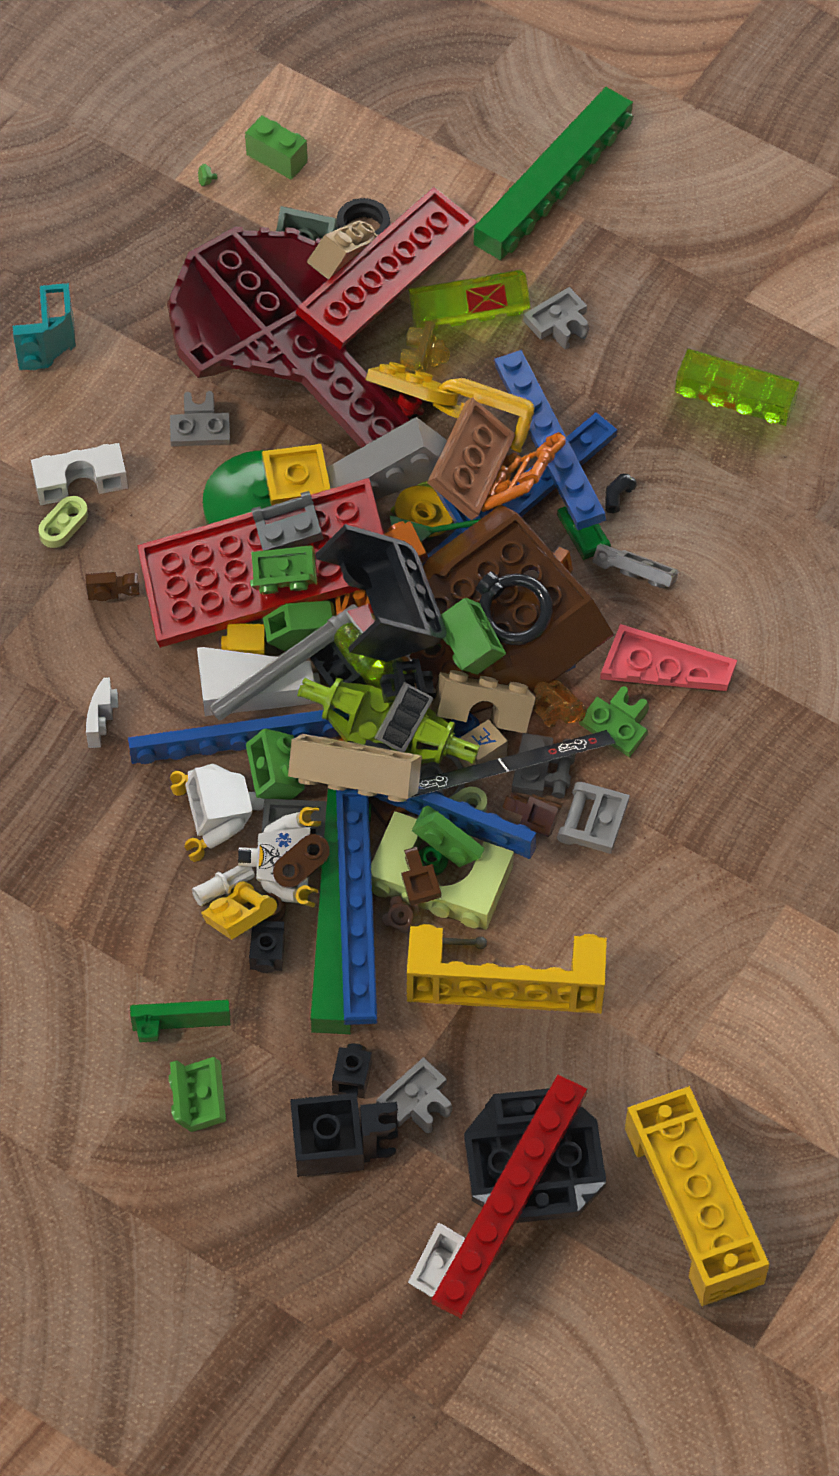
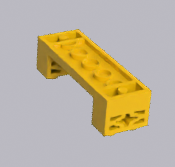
M430 924L410 926L407 963V1002L602 1014L607 938L594 934L574 936L571 971H565L559 967L532 969L526 965H518L514 968L499 967L493 963H485L481 966L466 965L460 961H452L446 964L442 963L443 928H436Z
M690 1086L627 1107L626 1134L636 1157L646 1156L691 1259L689 1278L701 1306L764 1285L769 1268L768 1259Z

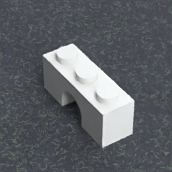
M119 443L103 444L84 450H72L69 453L53 456L46 455L31 460L40 505L60 502L63 498L68 497V486L77 478L93 480L97 485L98 494L128 489Z

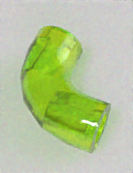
M354 623L343 625L334 635L335 644L357 673L371 685L381 689V677L386 674H394L393 661L385 662L350 653L348 647L362 633ZM392 685L393 691H396L395 685Z

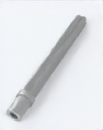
M352 604L337 616L331 617L327 620L326 624L211 704L212 714L218 720L224 719L336 638H341L346 634V631L355 626L346 612L358 607Z

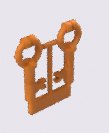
M557 432L547 437L546 441L536 451L523 457L516 452L507 455L481 511L486 512L528 493L533 484L538 483L547 465L554 460L555 454L565 446V436ZM537 457L538 459L533 468L528 472H524L530 460ZM520 466L519 470L517 471L515 477L511 482V473H513Z

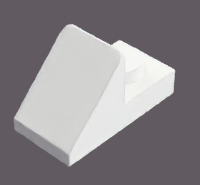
M438 1223L408 1283L433 1297L465 1238Z

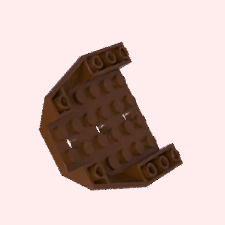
M499 505L430 556L423 565L440 614H443L463 598L479 603L482 595L476 590V587L489 572L493 571L498 577L515 573L524 574L528 570H535L539 573L537 580L548 590L553 603V614L547 629L537 639L526 644L508 645L501 643L506 655L479 674L459 669L453 660L454 652L451 646L444 640L438 643L441 645V650L435 655H429L424 650L410 654L409 657H401L400 660L405 662L411 661L413 658H419L421 670L433 672L432 681L435 689L440 672L450 674L451 670L464 672L468 674V678L477 680L480 679V676H486L498 680V684L509 686L510 682L521 683L528 686L530 692L534 693L545 688L613 637L614 633L592 597L520 515L503 505ZM522 586L505 588L502 594L493 600L491 604V616L495 624L502 630L511 633L528 630L537 622L540 615V602L537 596L531 590ZM489 701L478 702L472 706L469 713L475 714L492 708L493 703Z

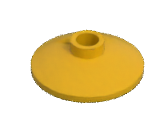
M412 486L403 490L396 499L394 508L398 518L429 527L452 524L451 516L433 488ZM446 531L433 533L429 537L441 535Z

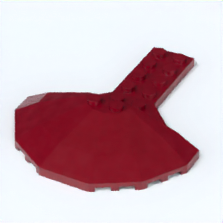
M233 227L188 252L167 302L177 356L197 378L214 376L231 369H238L301 382L360 448L410 421L376 383L366 380L367 373L346 351V345L338 349L296 314L298 306L328 280L307 263L321 239L317 238L316 241L301 236L299 235L300 231L295 228H286L285 231H269V227H260L259 231L243 230V227Z

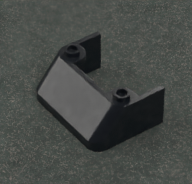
M345 524L315 554L317 560L339 565L343 573V579L349 586L366 591L376 621L348 647L350 653L390 662L435 646L446 637L447 630L418 553L407 542Z

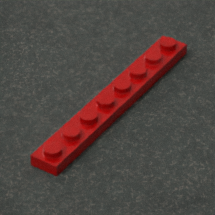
M557 1074L431 1298V1304L463 1319L583 1103L588 1088Z

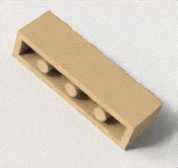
M302 734L291 741L288 777L299 778L298 782L306 785H315L317 782L328 784V788L333 790L352 788L357 789L360 795L376 796L378 793L388 795V799L391 801L404 802L418 793L422 756Z

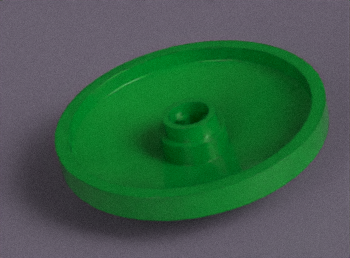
M268 450L250 451L234 456L222 463L211 474L205 485L202 499L203 513L207 525L252 512L251 509L259 506L261 509L271 506L262 460V451Z

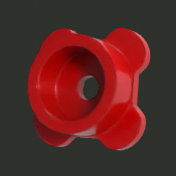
M401 392L399 398L392 397L391 399L407 417H412L413 414L423 415L424 409L420 407L422 404V399Z

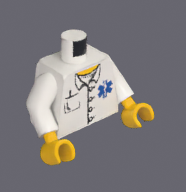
M216 764L195 768L188 771V775L181 771H174L170 776L173 784L170 788L174 795L181 796L187 792L197 836H203L201 840L190 838L185 842L186 851L198 847L196 852L189 855L190 860L193 862L200 861L204 857L205 848L212 849L241 831L251 816L252 810H262L264 807V799L257 798L255 792H248L246 781L242 774L230 772Z
M305 807L300 812L285 815L267 825L264 832L258 834V848L239 847L238 866L257 867V881L261 882L262 888L266 892L279 896L282 902L300 903L308 907L315 906V903L308 901V895L311 892L318 893V890L308 886L309 877L295 888H284L275 881L273 867L281 856L302 838L311 834L310 827L305 826L318 827L321 825V821L311 820L312 813L319 811V808ZM309 846L308 849H307V852H308L309 855H310V846ZM290 865L286 866L283 869V874L286 877H291L295 874V868Z

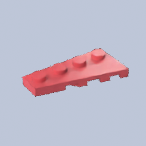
M620 624L602 668L600 679L727 691L736 669L737 660Z

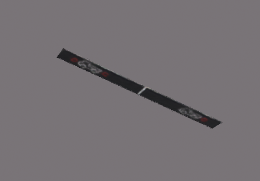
M605 730L419 780V786L425 789H418V793L412 797L616 742Z

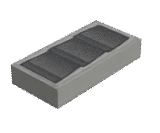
M404 682L375 739L400 752H405L433 697Z

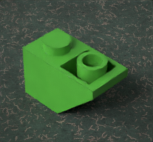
M331 601L287 603L263 617L267 642L285 652L326 624L328 619L335 616L333 603Z

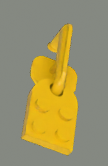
M389 362V365L380 364L379 367L368 369L367 381L433 402V406L457 419L465 404L461 402V405H457L459 395L468 398L473 397L480 404L482 403L519 416L514 432L516 435L510 448L518 453L522 452V446L527 438L534 415V405L528 399L466 378L451 379L444 383L433 381V376L428 373L416 371L413 374L405 371L406 366L394 362Z

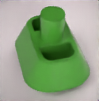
M204 163L199 167L198 180L201 186L209 185L212 179L217 180L218 175L213 174L208 165Z

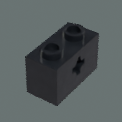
M335 640L309 658L329 687L333 686L337 678L343 679V683L367 685Z

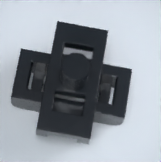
M413 658L411 661L401 662L400 659L394 660L392 663L394 674L383 675L380 679L384 703L394 702L404 682L414 688V683H416L418 690L433 697V699L437 696L432 681L433 672L422 671L419 658ZM412 670V673L404 674L403 671ZM392 685H395L396 691H393Z

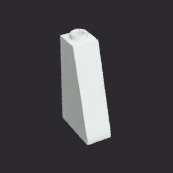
M207 647L197 648L205 716L213 715L210 709L211 704L278 657ZM304 661L232 713L316 704V702L298 697L297 694L300 685H303L302 681L304 678L320 684L319 673H313L311 661Z

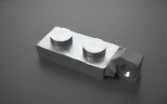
M604 544L597 546L592 561L604 569L610 566L620 568V573L629 577L637 578L639 575L649 579V584L659 588L670 587L676 582L679 574L677 569Z

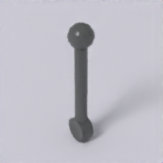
M482 936L476 939L443 938V944L476 946L478 949H484L487 946V940Z

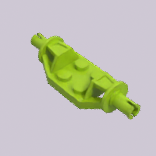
M308 678L303 679V685H300L297 696L323 705L322 719L328 720L345 742L353 741L362 745L367 740L375 743L381 742L375 739V736L393 702L384 703L381 689L371 685L343 683V679L337 678L330 688L308 680ZM334 707L349 714V721L333 711ZM428 708L405 753L421 755V764L430 762L440 764L443 757L447 754L473 764L480 745L455 737V733H453L455 723L451 721L447 723ZM420 742L438 746V750L417 748Z

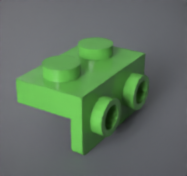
M312 545L251 552L253 580H250V585L252 588L260 590V594L278 593V588L290 587L291 591L307 590L310 584H317L315 553Z
M430 806L422 809L411 830L459 868L481 858L485 849Z
M211 1057L187 1066L177 1060L170 1062L171 1074L169 1075V1085L173 1092L174 1104L171 1106V1112L174 1120L190 1132L226 1122L220 1060Z

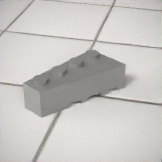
M415 417L326 467L330 489L369 478L375 500L425 482L429 479L447 440Z

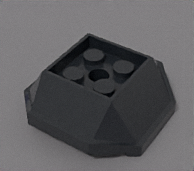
M550 1088L493 1094L486 1103L485 1108L464 1133L471 1198L474 1203L481 1207L484 1206ZM580 1106L516 1223L578 1217L605 1189L607 1181L598 1121L582 1106Z

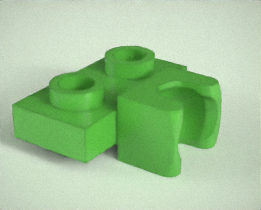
M623 686L612 698L610 704L596 697L579 719V725L591 733L607 730L616 742L610 745L630 758L648 735V730L639 723L647 714L649 704L643 698L633 706L627 705L629 701L628 688Z

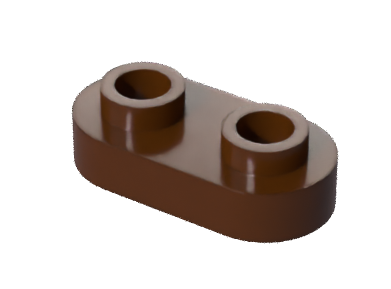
M310 834L302 838L275 862L273 867L275 881L281 887L288 889L299 886L328 860L330 854L328 842L317 834ZM313 844L320 848L319 853L315 856H311L307 852L308 847ZM293 866L295 874L291 877H286L283 874L284 867Z

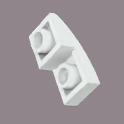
M110 677L102 679L90 702L86 721L88 748L101 747V735H106V720H113L112 708H118L117 689H111Z

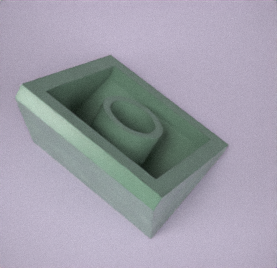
M280 206L276 231L295 228L300 231L299 235L316 241L317 238L322 239L325 234L337 230V218Z

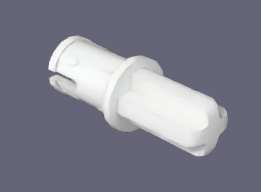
M236 866L223 874L217 872L215 877L192 888V894L199 906L202 907L217 897L231 894V889L238 882H247L254 878V871L252 867Z

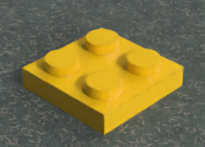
M322 444L262 451L271 506L300 497L301 493L310 491V494H315L330 489Z

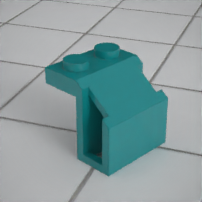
M69 283L40 286L42 323L13 326L19 370L49 368L54 364L55 358L68 348L71 351L76 347ZM64 292L65 315L50 317L47 293Z

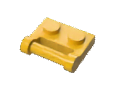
M241 881L235 885L232 894L225 898L214 900L209 905V908L201 913L208 925L233 940L275 913L277 903L272 897L268 895L262 896L256 892L254 887L248 882ZM249 902L255 907L249 910L243 905Z

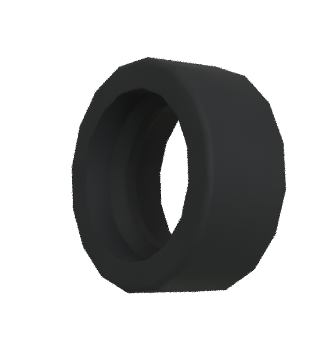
M353 199L345 203L337 214V229L346 226L356 218L362 217L371 218L380 224V227L374 232L377 235H380L390 226L388 210L383 204L374 199Z

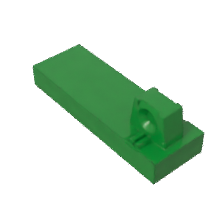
M229 1000L130 1005L132 1029L137 1031L139 1042L159 1041L160 1029L231 1026Z

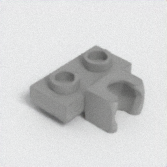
M570 287L523 314V321L540 340L553 333V338L564 349H568L570 346L568 340L571 333L578 335L581 339H585L589 331L588 322L582 316L587 312V305Z
M208 391L204 403L195 404L192 401L191 393L186 392L184 394L185 414L170 415L171 447L230 444L229 413H215L214 393Z
M424 1057L376 1099V1103L397 1102L399 1127L412 1116V1120L426 1133L433 1131V1117L429 1113L438 1112L443 1117H449L452 1112L451 1102L440 1092L446 1085L447 1079Z

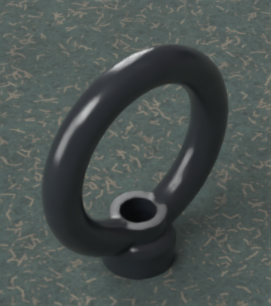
M492 571L486 574L476 587V590L482 595L479 603L501 643L508 645L526 644L537 639L547 629L553 614V603L548 590L537 579L525 574L516 573L498 577ZM511 586L528 588L537 596L540 602V615L537 622L528 630L519 633L502 630L495 624L491 616L492 601L497 599L505 588Z

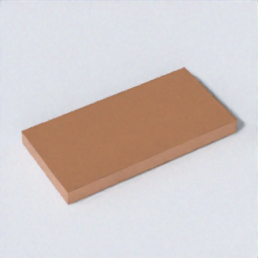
M473 397L465 402L427 483L469 519H475L483 507L516 434Z

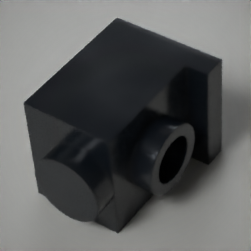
M261 921L252 927L249 952L250 970H257L260 973L282 971L285 945L284 922Z
M350 1043L347 1045V1048L339 1047L332 1076V1094L357 1093L358 1098L365 1099L372 1065V1052L366 1051V1047L357 1043Z

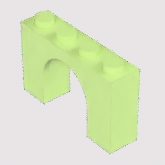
M394 811L371 863L372 892L379 897L400 896L404 902L409 903L401 873L409 871L404 850L413 847L419 849L423 840L411 831L417 821L416 818ZM483 842L482 846L485 849L482 856L475 861L471 872L466 878L453 885L439 886L442 898L417 905L430 910L438 917H450L461 921L467 927H479L487 930L513 868L514 851Z

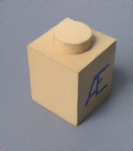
M489 719L460 738L480 745L473 764L459 759L464 767L507 756L508 740Z

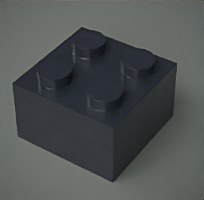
M357 1093L290 1099L297 1177L364 1170Z

